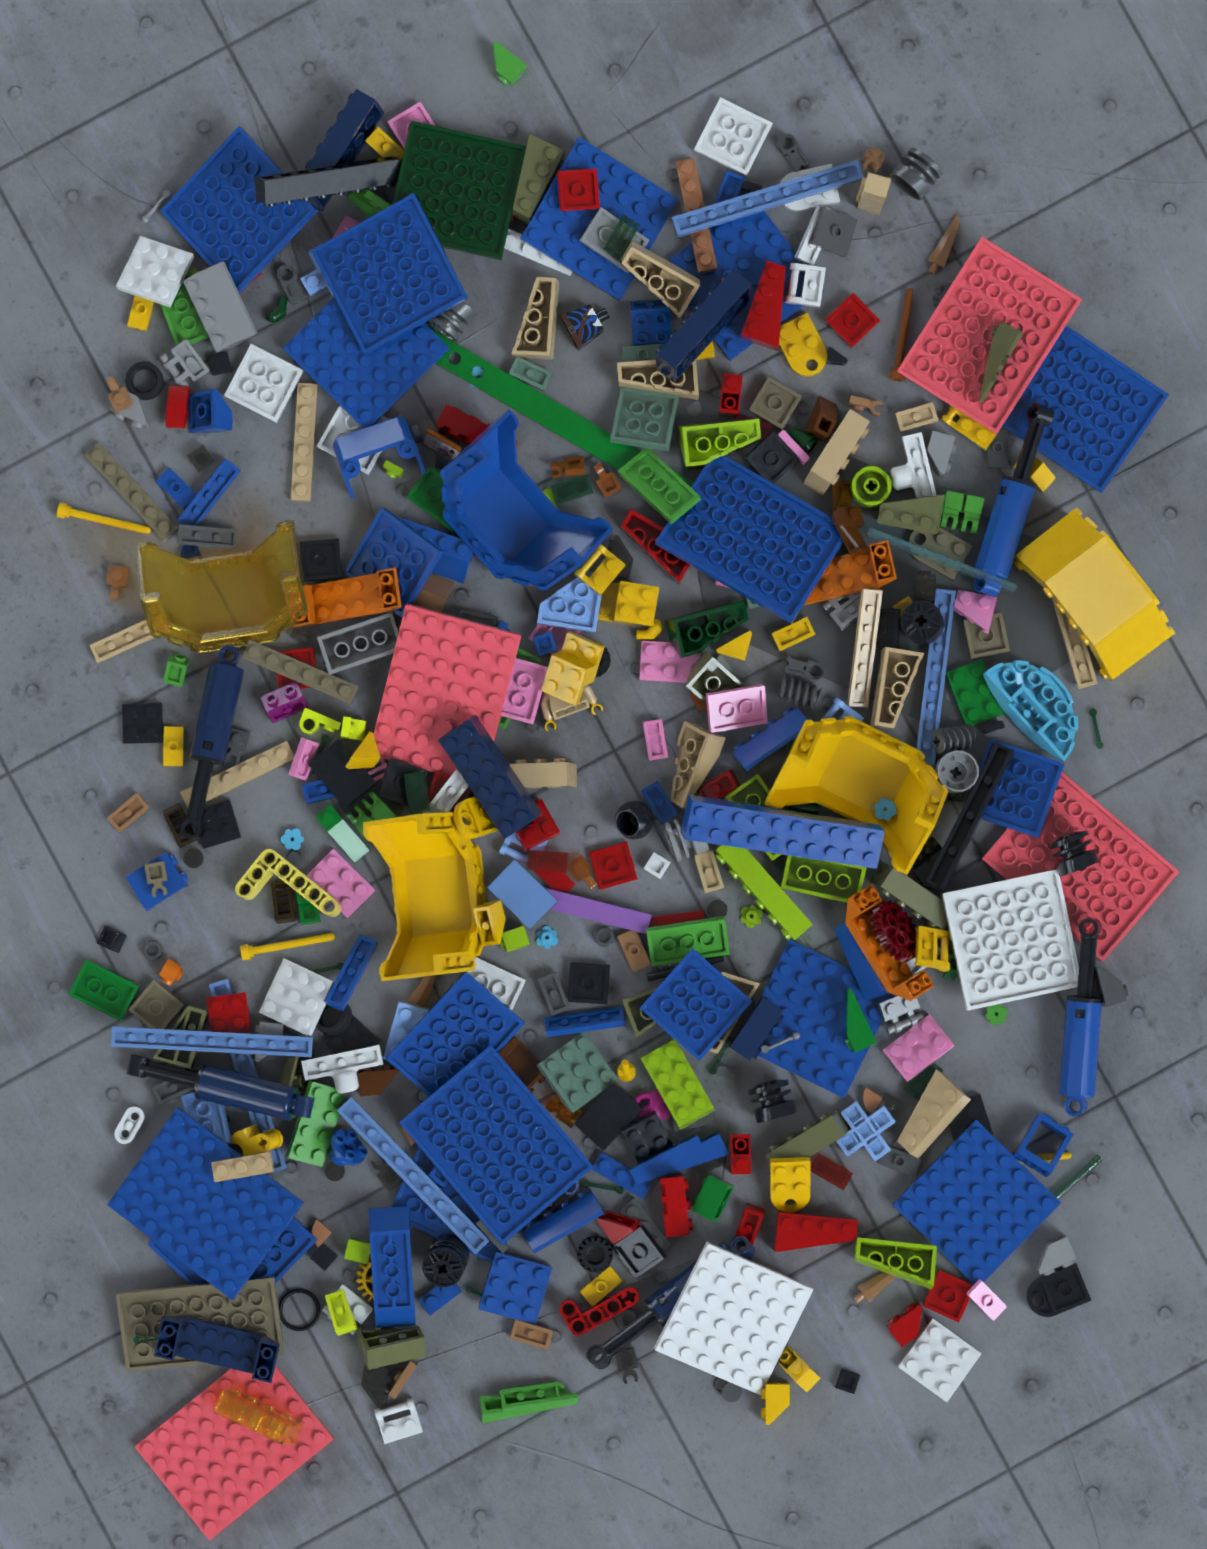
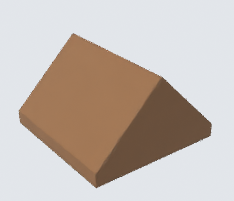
M430 574L413 605L442 613L455 583Z

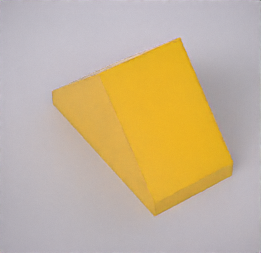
M1035 458L1028 481L1037 485L1036 488L1043 493L1056 477L1044 462Z
M751 630L717 648V653L745 661L752 637Z
M372 732L367 734L356 749L346 768L375 767L380 759V754Z

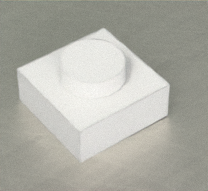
M654 852L645 865L644 870L661 879L671 862Z

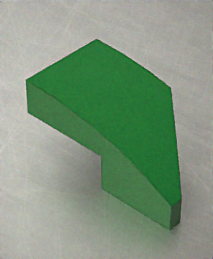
M296 892L301 925L321 923L319 909Z

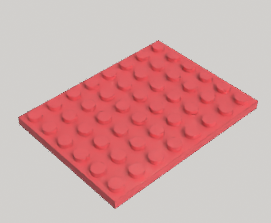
M981 237L897 372L997 434L1082 299L984 237ZM1004 322L1024 333L981 404L979 403V397L990 345L994 337L991 335V332L996 324L1000 326Z
M406 604L373 734L380 757L386 760L393 758L435 773L439 771L452 776L457 768L438 739L475 714L492 740L495 741L522 634Z
M1062 772L1039 839L1007 828L982 857V860L1005 880L1057 869L1056 864L1062 861L1063 857H1053L1052 854L1060 851L1059 847L1050 850L1048 845L1052 844L1057 838L1069 833L1087 830L1089 835L1082 837L1081 840L1084 842L1091 839L1092 842L1084 848L1086 851L1095 849L1100 862L1065 876H1060L1072 937L1081 944V934L1078 927L1083 919L1094 917L1101 922L1102 930L1097 938L1096 957L1103 962L1180 871ZM1088 922L1086 930L1089 933H1093L1094 925Z
M276 1365L272 1383L252 1379V1373L229 1369L135 1446L136 1450L209 1541L334 1439Z

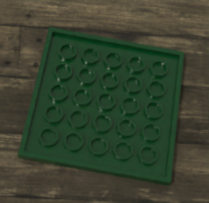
M411 121L393 204L414 193L443 248L502 260L527 146Z

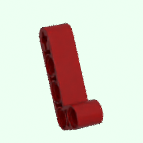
M627 1286L581 1312L573 1299L567 1298L560 1304V1313L570 1331L574 1335L580 1336L635 1305L639 1300V1292L635 1287ZM627 1291H630L631 1293L635 1292L634 1300L631 1301V1299L628 1298L624 1300V1303L626 1305L622 1306V1302L618 1298V1296L621 1295V1298L623 1299L627 1296ZM612 1300L619 1304L618 1309L615 1311H611L607 1307V1304ZM566 1303H571L574 1306L572 1313H565L563 1311V1306ZM599 1311L602 1315L601 1319L598 1321L592 1320L590 1318L591 1312ZM575 1321H582L584 1328L577 1331L573 1328V1323Z

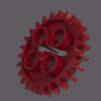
M884 901L875 906V909L872 910L873 915L870 916L874 920L871 924L875 927L872 931L877 933L875 938L880 940V946L885 947L884 952L888 951L890 958L894 956L895 961L900 960L901 963L914 959L916 953V930L914 928L916 924L911 923L912 917L908 918L907 911L903 912L902 907H897L895 902L892 904L891 901Z

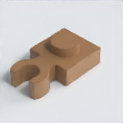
M867 147L862 161L864 163L863 170L872 168L874 170L873 173L876 174L878 168L882 166L886 153L878 148Z

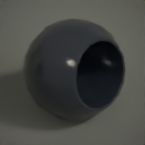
M626 802L619 807L615 814L616 828L625 838L631 840L641 839L648 835L653 827L654 818L652 811L643 802Z

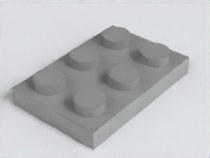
M600 207L579 241L628 274L630 271L622 264L623 254L631 241L645 248L649 239Z

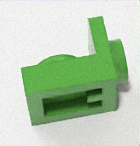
M171 654L167 661L163 682L183 687L190 659L182 654Z

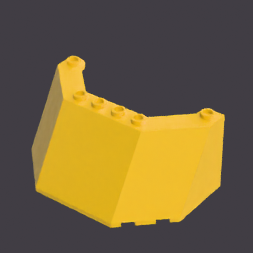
M1076 507L1017 553L1013 563L1019 571L1024 570L1044 587V593L1049 598L1052 597L1057 603L1055 606L1061 614H1066L1069 618L1067 620L1069 625L1074 630L1077 629L1081 634L1080 639L1086 646L1089 645L1099 664V674L1103 679L1112 681L1174 635L1175 632L1171 626L1167 627L1166 623L1169 620L1164 610L1158 609L1157 605L1160 603L1157 597L1108 534L1103 530L1099 533L1096 530L1098 528L1097 525L1090 518L1086 517L1084 519L1081 517L1082 512Z
M845 716L842 720H836L834 717L823 718L820 722H813V720L804 721L764 804L770 808L783 809L784 806L817 803L850 820L880 824L885 830L882 845L892 859V866L895 870L907 875L936 825L948 790L945 785L939 783V777L933 767L926 764L924 761L925 755L922 751L856 718ZM881 798H886L888 801L892 800L894 802L893 807L897 809L896 815L891 816L890 820L878 819L875 816L876 810L874 806L879 804L878 802Z
M454 812L422 813L363 822L364 837L374 844L390 867L393 885L392 893L395 903L394 912L397 920V935L386 961H383L379 967L381 982L474 971L476 967L475 959L476 956H480L483 946L472 908L487 902L482 853L478 845H474L470 838L465 837L459 832L454 822Z

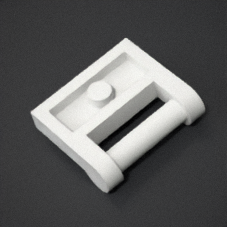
M791 263L788 296L785 298V303L820 308L826 268ZM799 272H805L802 297H796Z
M413 1398L384 1409H374L384 1444L423 1432ZM407 1409L410 1410L411 1414L387 1422L384 1421L385 1416Z

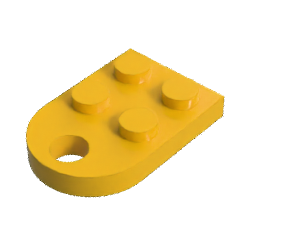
M806 313L780 326L779 346L791 369L796 374L804 377H811L821 372L827 361V351L809 314ZM810 360L815 361L817 369L813 371L807 369L806 363Z
M476 796L465 799L456 805L453 814L454 822L459 832L465 837L475 839L499 831ZM462 817L466 819L467 825L464 824Z
M810 1157L770 1159V1196L773 1205L778 1210L789 1213L803 1209L810 1200ZM789 1199L795 1200V1203L792 1205H787L785 1202Z

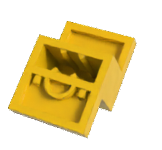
M620 581V583L612 582L601 596L598 620L630 626L638 624L653 627L659 587Z
M572 631L567 632L562 651L551 656L541 691L574 706L578 705L584 686L593 683L605 646Z

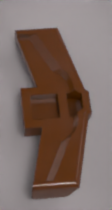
M840 480L834 486L832 485L831 516L833 524L836 526L850 555L868 554L870 549L866 546L858 528L864 525L860 506H852V481Z

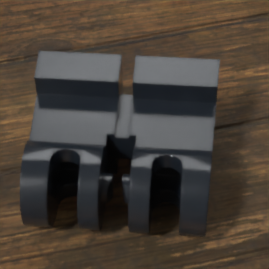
M933 836L928 841L934 850H929L925 844L922 848L924 855L928 856L931 861L927 864L924 856L919 853L917 857L918 862H914L911 870L924 888L928 887L926 879L942 850V846Z

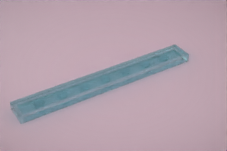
M869 528L866 537L876 541L888 540L890 546L984 583L987 581L1012 594L1016 591L1017 584L874 528Z

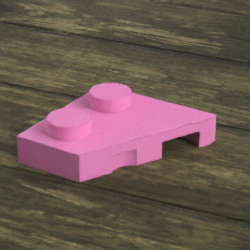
M958 590L954 611L961 616H965L972 624L976 623L983 628V632L989 634L997 597Z

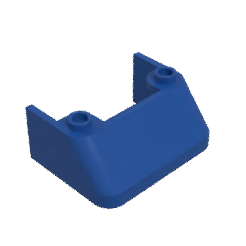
M396 416L338 436L334 440L333 449L351 499H354L355 496L349 479L356 477L360 473L361 466L358 459L396 446L398 454L403 458L416 456L422 475L426 474L410 426L404 417Z

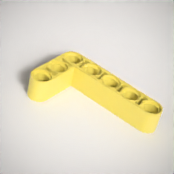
M266 849L259 855L235 887L238 896L245 900H252L275 874L327 916H338L342 908L341 904L334 897L272 849ZM273 854L275 856L274 862L268 864L267 859L270 855ZM289 866V873L283 876L282 870ZM262 870L261 878L256 879V872ZM304 878V885L298 888V880ZM249 885V893L243 895V888ZM319 890V897L313 900V892ZM333 902L335 905L334 909L328 912L327 905Z

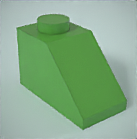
M495 41L493 46L497 79L504 86L509 85L513 87L527 70V66Z

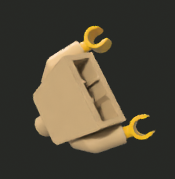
M589 685L584 686L579 704L576 706L544 692L541 708L543 717L547 721L545 730L548 731V723H553L556 730L557 724L552 720L553 717L554 720L587 708H590L591 713L596 715L594 712L595 706H599L600 711L603 712V707L596 702L597 698Z

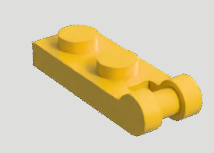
M950 406L948 413L943 415L940 420L986 451L997 434ZM955 415L960 417L957 423L952 420Z

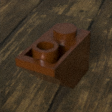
M819 396L804 432L815 436L819 440L829 439L837 422V405Z
M393 1065L382 1066V1070L374 1071V1067L362 1069V1072H358L360 1097L380 1095L397 1076L399 1070L394 1069Z

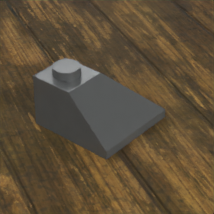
M1095 967L1094 981L1098 997L1102 998V1006L1108 1007L1127 1001L1128 990L1126 984L1123 985L1122 981L1103 968Z

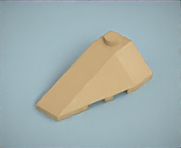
M684 721L677 741V746H680L679 756L675 758L677 773L673 777L671 802L686 809L688 795H695L718 759L726 737L716 732L711 733L707 728Z

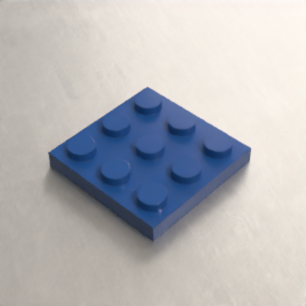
M495 1251L478 1309L536 1325L553 1267Z

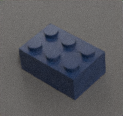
M762 997L729 1047L749 1061L752 1058L756 1059L762 1050L759 1048L762 1042L767 1043L773 1033L770 1031L774 1025L778 1026L784 1018L781 1015L783 1010Z

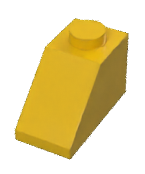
M501 900L484 902L472 908L482 946L500 944L506 920Z

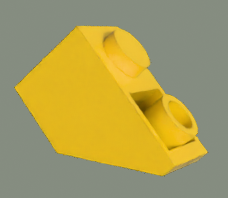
M789 1345L783 1350L777 1363L803 1390L808 1392L821 1378Z
M767 1382L765 1387L761 1388V1400H765V1407H761V1420H765L766 1425H770L790 1405L789 1382Z

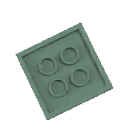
M621 387L610 442L669 451L679 395Z
M585 1032L577 1035L536 1065L570 1114L600 1094L614 1081L619 1080Z

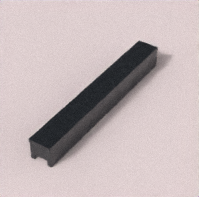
M996 742L926 879V885L942 893L945 892L1015 754L1013 749H1009Z

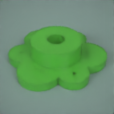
M1001 1004L987 1006L986 1010L988 1013L985 1017L990 1020L993 1026L1006 1021L1005 1016L1008 1015L1007 1008L1002 1007Z

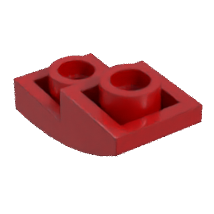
M169 386L166 428H186L189 413L187 409L190 395L189 387Z

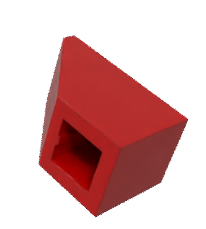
M723 373L720 413L739 415L743 375Z
M730 1134L731 1175L751 1174L750 1134Z
M911 1303L904 1309L905 1313L900 1316L897 1314L888 1320L887 1328L901 1347L918 1336L922 1306L919 1303Z

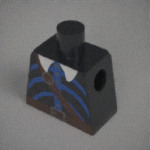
M591 305L561 314V320L578 351L604 332L601 322L610 318L606 308L594 312Z

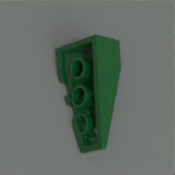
M743 600L666 619L665 624L669 640L680 658L701 653L705 648L720 640L721 637L742 625L749 618L745 601Z

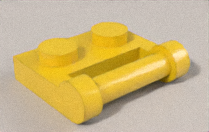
M600 544L583 565L573 573L601 596L626 564ZM602 554L606 558L589 578L585 573Z
M918 926L916 928L915 965L936 968L943 972L949 971L948 950L949 940L951 939L950 931ZM937 938L941 940L940 960H937Z

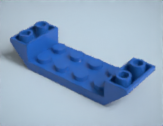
M409 1206L369 1208V1234L376 1327L416 1325Z

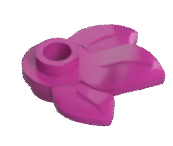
M654 1090L649 1094L640 1093L635 1097L638 1103L642 1099H646L648 1102L640 1111L639 1118L653 1111H656L660 1120L670 1118L669 1108L664 1104L665 1101L658 1090Z

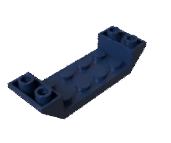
M188 1316L162 1317L154 1356L174 1360L176 1356L252 1373V1379L272 1383L280 1344L262 1333Z

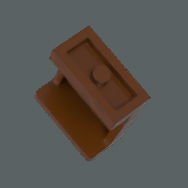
M516 1036L498 1053L531 1093L535 1090L532 1086L537 1081L541 1084L545 1080V1077L536 1066L541 1061Z

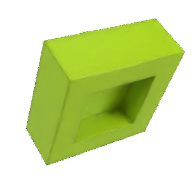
M388 460L385 461L383 469L386 470L385 474L393 479L396 477L401 479L404 469Z

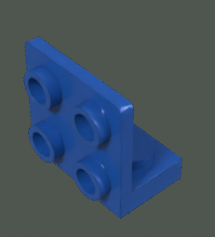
M662 300L630 302L633 346L665 345L670 340L669 336L672 333L670 308Z

